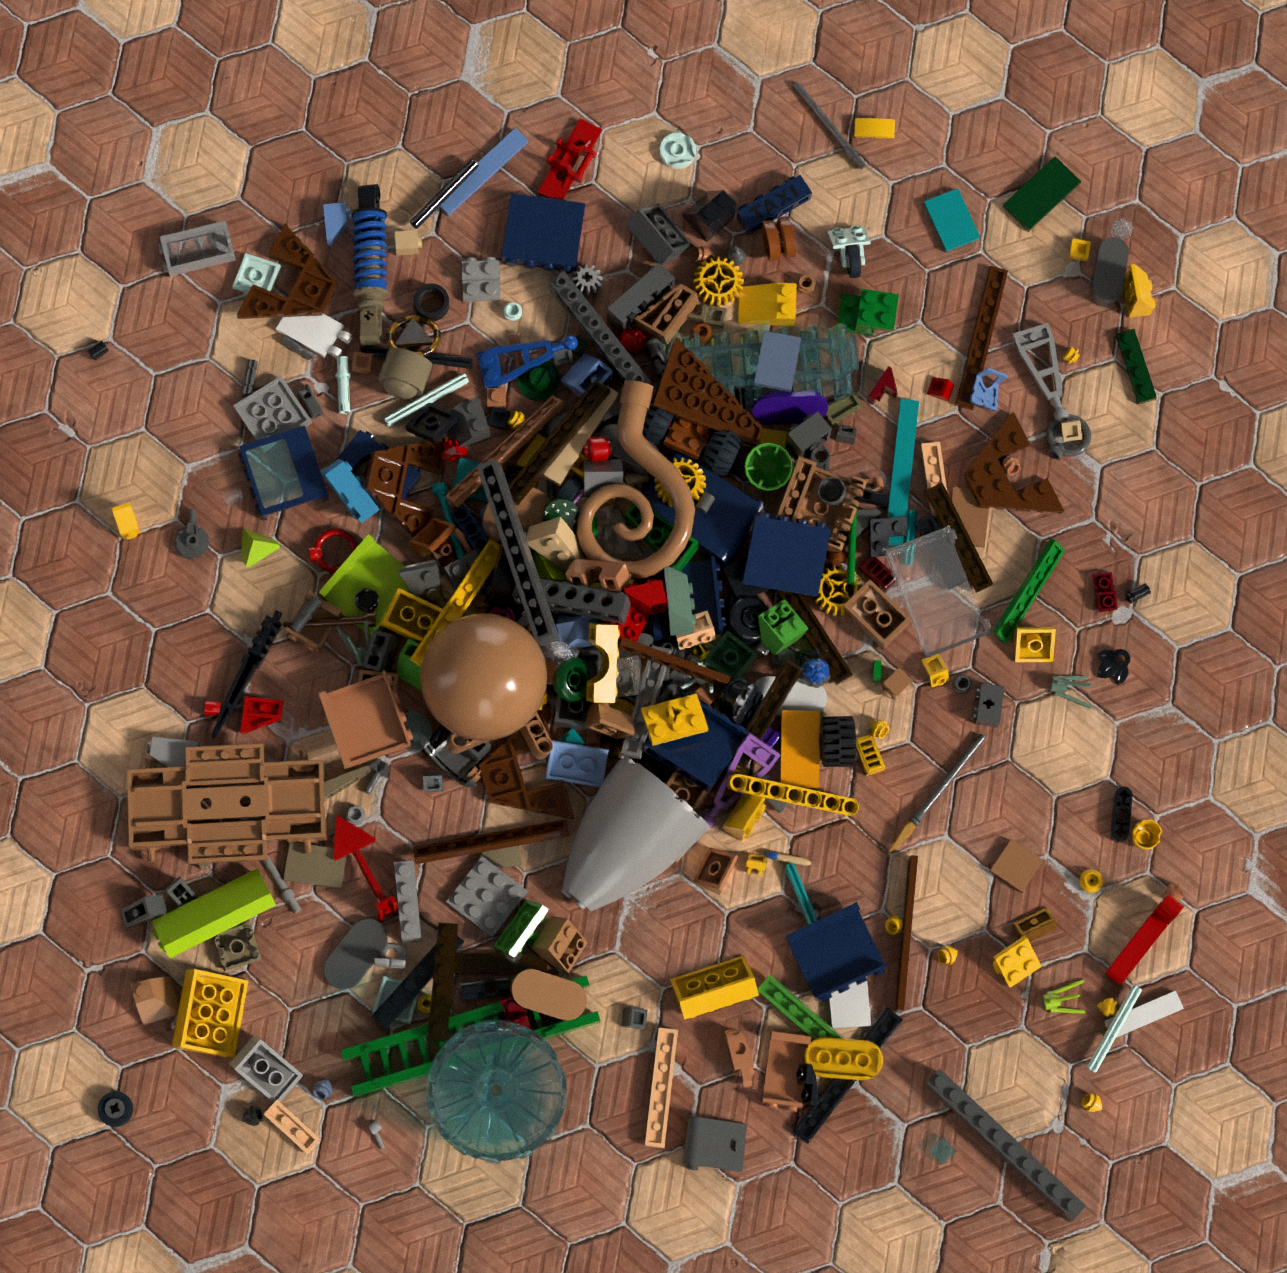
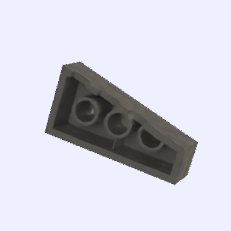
M659 263L655 267H650L644 277L638 279L629 290L607 308V321L620 333L624 329L631 328L635 324L634 318L646 312L651 305H654L675 284V277Z

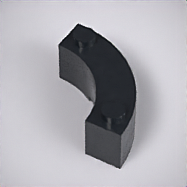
M499 535L498 543L500 547L490 581L484 585L482 595H485V604L506 610L514 590L515 580Z

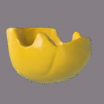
M1151 819L1142 820L1132 830V841L1137 848L1142 850L1153 849L1160 842L1162 829L1157 822Z

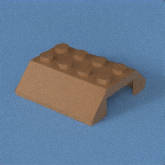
M799 456L777 517L778 515L789 516L790 520L795 521L797 518H803L812 524H815L816 521L827 523V526L831 529L827 551L842 552L843 542L846 541L847 537L840 533L837 534V531L850 530L849 525L853 522L857 511L855 507L859 506V502L849 498L850 496H862V490L865 489L867 481L853 476L851 480L816 467L817 462ZM827 477H837L845 484L846 496L837 505H827L818 497V486Z

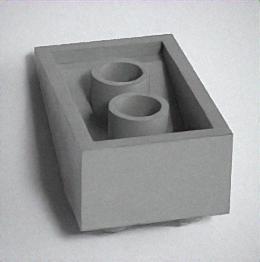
M256 1034L253 1035L229 1063L234 1070L272 1102L276 1100L281 1102L303 1076Z

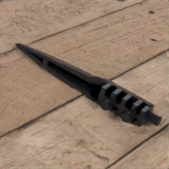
M276 610L273 617L266 615V620L262 621L261 631L258 630L256 633L258 636L253 638L252 648H248V652L241 660L243 663L223 703L212 733V739L218 735L242 697L254 673L262 666L282 627V623L279 621L282 616L281 612Z

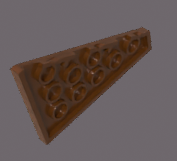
M676 337L651 407L661 409L712 431L731 430L735 435L739 436L743 443L757 447L764 430L763 427L753 420L750 413H747L738 404L739 402L729 391L725 390L723 384L720 381L718 382L711 375L709 369L695 357L691 350L689 351L684 346L680 338Z

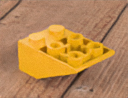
M743 794L722 829L740 841L744 837L748 839L754 830L755 823L759 822L764 814L766 807L764 804L765 798Z

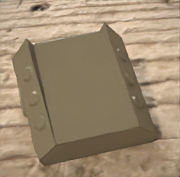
M246 920L214 936L224 971L261 960L250 920Z

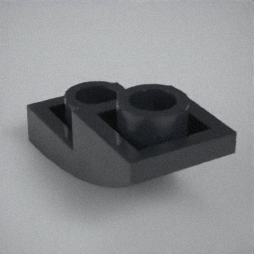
M799 1064L796 1077L798 1079L797 1084L804 1085L801 1093L802 1105H818V1085L812 1064Z

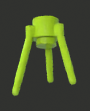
M1084 980L1076 981L1054 991H1048L1046 995H1043L1045 1010H1050L1051 1013L1085 1014V1010L1057 1008V1006H1061V1001L1080 997L1079 994L1060 997L1058 993L1084 983Z

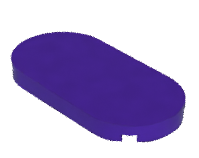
M815 391L766 393L761 395L752 404L754 418L765 424L803 423V419L810 413L814 415L816 412H819L824 417L828 411L827 399Z

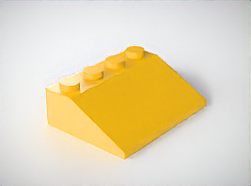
M198 969L186 970L172 1048L235 1058L248 980Z

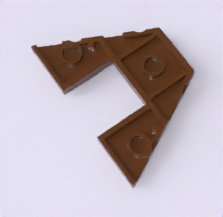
M285 223L269 252V257L302 271L288 298L253 284L237 313L238 319L322 316L338 285L337 280L327 272V269L318 262L315 255L307 246H304L301 239L296 237Z
M1014 412L1011 413L963 476L980 508L1016 509V511H1037L1041 513L1045 511L1062 514L1064 509L1048 478L1014 491L999 462V459L1026 449L1031 445Z
M448 437L441 438L436 444L426 441L371 453L364 490L412 537L433 519L434 509L401 499L407 466L417 467L437 475L441 474L444 461H442L440 454L444 452L443 443L448 441Z
M539 710L537 713L552 740L544 710ZM530 728L533 734H537L535 729ZM520 730L512 734L505 743L479 765L490 804L572 820L575 819L564 781L526 791L517 756L530 753L531 751ZM539 745L540 750L544 749L543 746Z

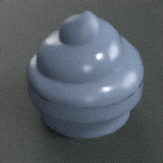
M328 1079L318 1081L313 1086V1095L320 1100H326L332 1094L333 1089Z

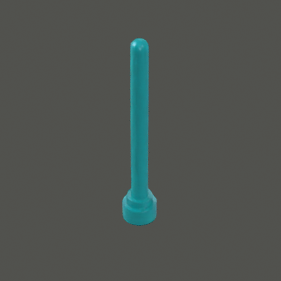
M445 482L437 483L431 487L433 495L439 498L445 521L454 524L448 501L445 498L448 491ZM453 532L450 537L457 559H460L464 556L460 541L456 539Z

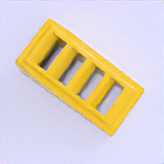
M872 734L856 739V749L866 776L884 771L885 765ZM870 740L871 744L863 747L860 746V743ZM869 748L873 749V751L865 754L863 753V750ZM872 755H875L876 757L870 760H866L865 758ZM874 762L878 763V765L869 767L868 765Z

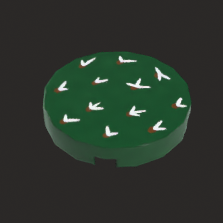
M558 497L545 505L541 517L542 522L561 517L572 531L576 529L579 510L573 501Z

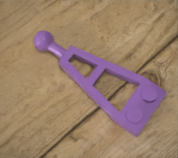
M750 732L739 744L735 755L731 759L712 799L715 803L709 813H704L701 816L710 828L714 825V817L720 809L727 810L744 794L735 791L725 802L721 800L727 786L726 780L733 774L743 752L762 765L752 776L760 779L781 756L779 752ZM734 778L733 786L738 788L741 782Z

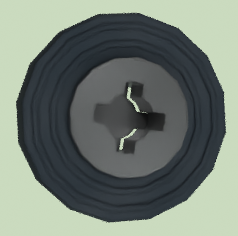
M119 1091L105 1094L97 1107L101 1121L111 1127H120L126 1124L132 1118L134 1111L131 1099L125 1093Z

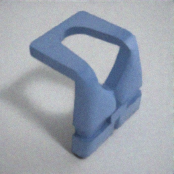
M986 368L976 375L971 390L970 403L978 406L983 405L986 409L996 411L998 408L999 383L1008 379V375L991 368ZM989 374L997 375L991 387L986 388L982 377Z

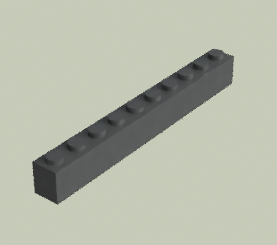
M495 459L478 465L477 469L534 639L539 645L544 646L560 638L502 466Z
M941 1069L926 1082L924 1086L1069 1222L1073 1221L1086 1207L1078 1197Z

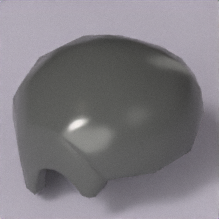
M837 477L825 478L818 486V497L827 505L841 503L846 496L844 482Z

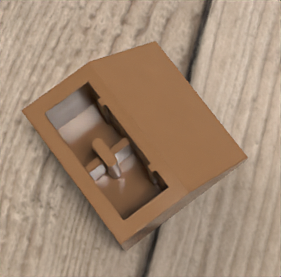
M551 916L532 948L543 960L563 972L569 973L588 942L568 918Z

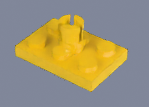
M697 693L641 708V714L652 746L707 732L709 729Z

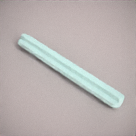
M462 373L385 416V423L390 427L423 409L428 403H433L469 382L465 373Z
M1133 985L1130 988L1087 1066V1069L1095 1073L1099 1069L1142 991L1138 986Z

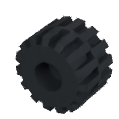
M852 716L822 717L819 749L824 767L854 766L856 760V728Z

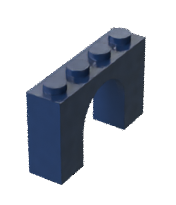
M359 430L336 460L347 461L353 469L351 471L352 474H354L361 464L370 460L372 452L390 448L382 442L380 444L374 440L375 437L367 431L364 433ZM407 466L401 496L403 500L406 499L421 480L420 470L417 467Z

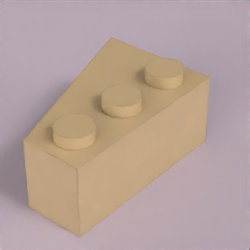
M561 517L529 527L526 536L528 546L565 572L574 559L589 560L583 553L577 536Z

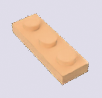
M278 1100L264 1113L272 1123L307 1155L321 1141L316 1134Z

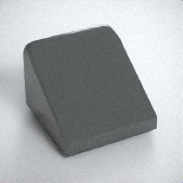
M625 1007L623 1009L621 1026L645 1030L648 1010Z

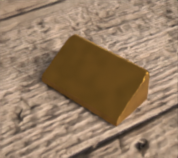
M1047 907L1013 923L1019 938L1026 936L1029 942L1057 929L1056 920Z

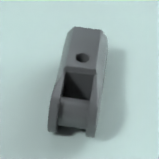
M305 384L306 387L298 388L297 391L311 418L315 419L321 416L323 411L309 385ZM310 393L311 397L305 399L304 396Z

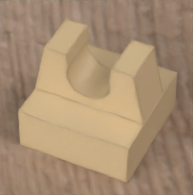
M1080 420L1061 422L1063 442L1082 439Z

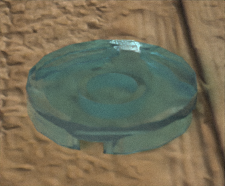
M418 712L405 713L407 721L404 722L406 729L410 728L413 739L410 740L411 746L405 749L419 750L423 748L421 745V733L430 740L432 737V726L425 715Z

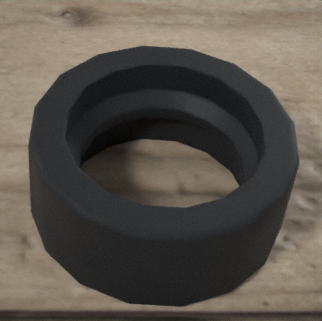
M437 284L421 286L414 295L416 313L433 321L442 319L449 310L447 291ZM425 294H439L443 300L442 307L436 312L425 311L421 307V299Z

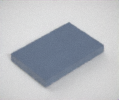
M764 331L754 381L755 386L791 392L801 337Z

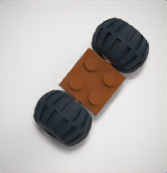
M651 398L642 432L646 440L655 445H659L664 441L663 445L697 461L703 449H705L701 463L707 470L718 476H726L731 472L743 445L742 440L737 434L735 435L731 430L715 431L711 436L712 430L679 417L673 423L675 416L661 409L651 407L654 398Z

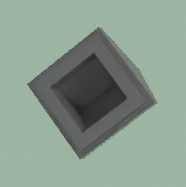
M839 425L835 441L854 445L857 429Z

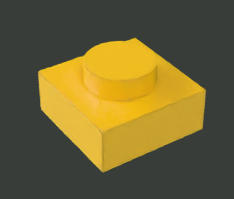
M1072 239L1069 258L1088 261L1091 242Z

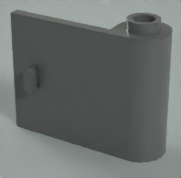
M688 1117L683 1165L687 1166L686 1169L698 1170V1167H710L742 1172L747 1124L701 1117Z

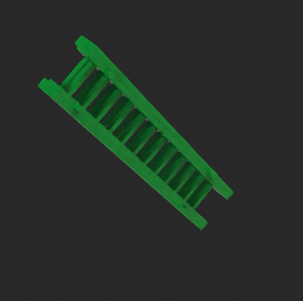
M587 975L570 980L579 984L583 989L590 986ZM501 1002L450 1017L449 1029L456 1028L462 1053L448 1056L445 1043L437 1041L442 1059L431 1062L424 1037L428 1036L429 1024L343 1049L341 1053L344 1061L360 1057L367 1082L351 1086L353 1095L356 1098L600 1023L601 1020L598 1011L563 1022L561 1019L555 1018L557 1024L543 1028L539 1013L533 1011L538 1029L505 1039L498 1014H502L504 1011ZM493 1016L500 1041L486 1045L479 1020ZM474 1022L481 1047L467 1051L460 1026ZM417 1040L423 1064L412 1068L405 1043ZM398 1046L404 1066L403 1071L396 1073L392 1071L386 1051L387 1048ZM378 1051L386 1076L374 1079L367 1054Z

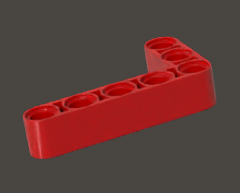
M1168 894L1104 974L1120 986L1184 906Z

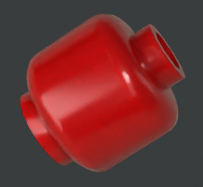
M624 329L617 336V339L629 354H638L645 348V335H642L640 330Z
M604 436L588 438L586 445L583 446L584 457H588L591 462L607 460L609 455L612 454L610 440H607Z

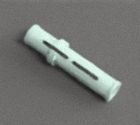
M340 356L336 357L337 373L335 374L338 382V413L349 414L351 410L348 357Z

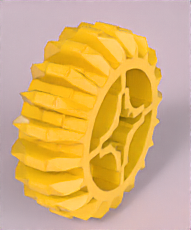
M719 256L716 258V261L709 258V264L706 261L702 262L703 267H697L698 272L694 273L696 279L693 280V284L696 285L694 290L699 292L698 297L704 296V303L710 300L711 306L714 302H717V307H720L721 302L727 306L728 300L733 303L734 297L738 298L740 296L739 292L743 290L741 285L744 283V279L741 278L743 273L738 272L739 266L733 267V261H730L728 264L726 257L723 261H720ZM715 270L714 275L704 278L707 273ZM722 270L727 272L730 276H725L722 273ZM718 275H719V280H721V281H720L721 284H720L719 288H718V284L716 283V280H717V276H718ZM705 286L714 289L715 293L710 292ZM733 286L728 292L721 294L722 289Z
M683 457L680 462L674 458V463L672 464L675 465L688 486L692 487L694 485L691 490L692 499L699 501V495H702L704 493L703 488H706V483L704 482L706 478L705 475H702L703 470L698 469L697 463L692 465V460L690 459L685 463ZM681 471L688 472L693 476L690 477V475H683ZM655 478L654 482L657 484L655 491H659L657 493L658 497L662 498L663 503L668 502V505L672 507L671 497Z
M832 565L831 571L827 567L824 569L825 574L822 573L818 598L815 600V604L822 603L819 607L820 610L826 607V614H829L830 610H832L833 616H836L837 611H840V615L844 616V610L846 609L843 607L845 603L835 604L832 602L836 599L847 602L850 599L845 589L848 585L847 568L846 571L842 570V565L839 566L838 570H836L835 565ZM840 577V578H843V580L840 581V582H837V581H835V580H833V579H830V578ZM860 577L855 578L854 584H851L853 595L863 586V584H857L861 581ZM824 583L828 585L827 588L830 590L827 598L822 590ZM842 587L841 593L837 592L833 595L835 589Z

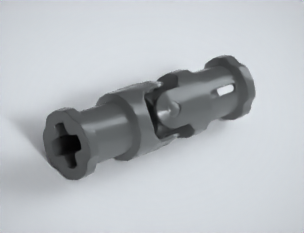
M653 338L648 340L644 346L650 354L649 359L658 379H661L668 358L660 347V340Z

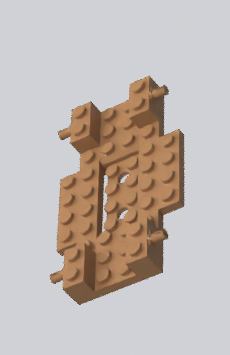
M263 743L185 747L186 767L153 768V758H145V769L127 770L129 847L131 850L147 851V863L155 862V851L169 849L171 846L188 845L189 864L268 860L267 841L273 840L303 843V854L307 855L308 847V855L312 854L311 843L327 840L323 760H308V750H300V761L265 762ZM264 783V785L187 789V787ZM244 796H248L251 799L248 807L240 805V799ZM205 798L210 799L212 802L211 807L208 809L201 807V801ZM265 816V820L188 824V820L237 819Z

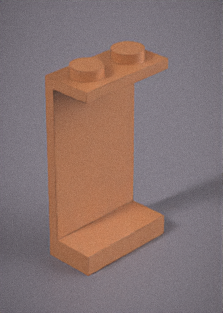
M771 1032L762 1104H766V1108L777 1109L778 1106L785 1107L786 1111L797 1112V1109L802 1108L801 1093L804 1085L797 1084L796 1072L799 1064H805L804 1055L806 1048L811 1042L810 1036Z

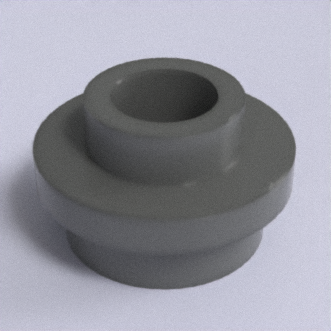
M958 675L954 678L952 686L957 693L965 694L970 691L972 682L968 676ZM959 682H964V683H965V687H964V688L959 687L958 683H959Z

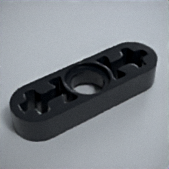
M1125 786L1118 788L1114 794L1110 836L1116 843L1124 842L1128 838L1130 830L1133 793ZM1122 791L1128 796L1124 800V805H1120L1122 797L1118 796ZM1124 810L1127 813L1126 819H1118L1116 812ZM1126 823V826L1123 825L1121 832L1125 833V835L1118 838L1115 832L1119 830V824Z

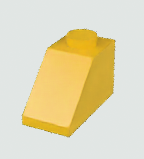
M131 503L112 508L122 539L137 537V534L141 532Z

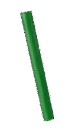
M857 511L852 524L849 525L847 584H854Z

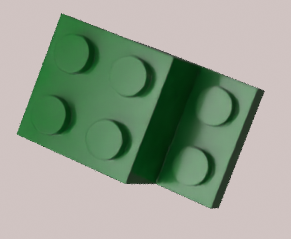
M862 289L860 296L841 293L836 331L873 336L875 329L893 332L899 294Z

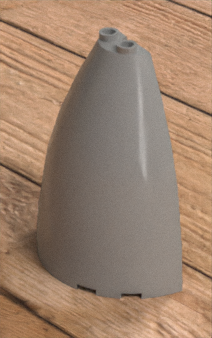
M622 756L601 784L583 815L567 860L561 892L568 898L574 897L576 899L575 904L583 910L586 907L588 910L593 911L641 888L664 872L688 851L710 826L700 815L697 816V813L683 799L679 800L674 791L640 764L635 763L631 758Z

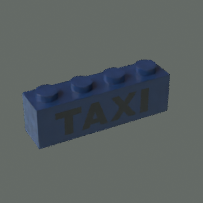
M801 175L797 177L792 176L785 181V184L774 186L768 194H761L754 199V202L740 206L736 218L747 235H750L761 228L762 221H774L809 201L812 197V192Z

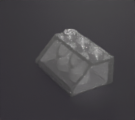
M619 504L604 507L594 515L598 517L597 536L594 537L604 552L622 561H635L644 555L637 540L622 539L614 531V526L617 523H623L627 528H630Z

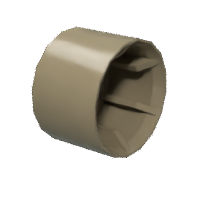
M390 348L386 354L378 380L391 396L399 399H410L414 396L423 395L433 365L427 358L415 352L401 348Z

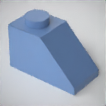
M345 202L323 205L328 246H332L348 227L351 212L350 208L346 209Z

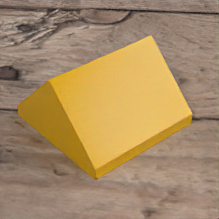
M1017 628L1014 632L1015 662H1053L1056 628Z

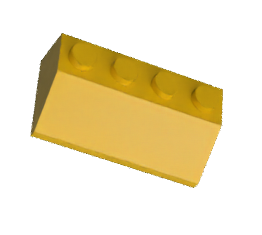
M744 955L670 979L684 1020L759 996L755 978Z

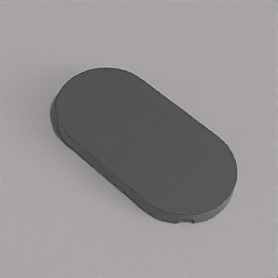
M374 919L358 921L328 957L324 966V974L327 981L337 989L355 987L373 966L374 958H379L384 952L388 943V935L380 922Z

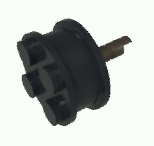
M743 678L731 680L724 689L713 685V689L721 695L719 700L720 713L728 718H732L738 724L750 722L763 700L760 688L753 683L748 684Z

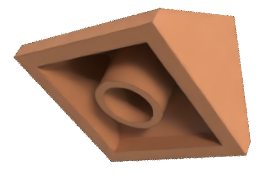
M710 847L693 882L720 895L737 862L738 856Z

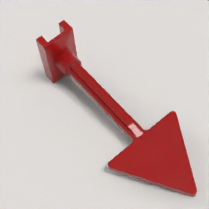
M337 816L334 861L353 854L376 897V912L379 922L383 923V916L391 912L394 917L397 916V902L394 896L387 898L386 895H383L360 849L376 842V838L342 817Z

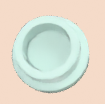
M514 302L508 303L504 307L505 318L509 321L520 319L522 316L521 306Z

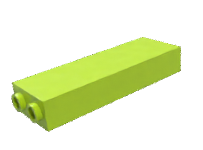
M257 868L153 920L152 923L155 929L152 932L156 940L160 939L158 945L162 953L166 952L169 958H172L276 906Z

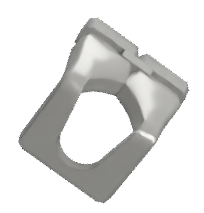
M387 944L380 957L374 958V964L377 967L405 968L406 946ZM391 948L396 949L398 960L385 959L387 951Z

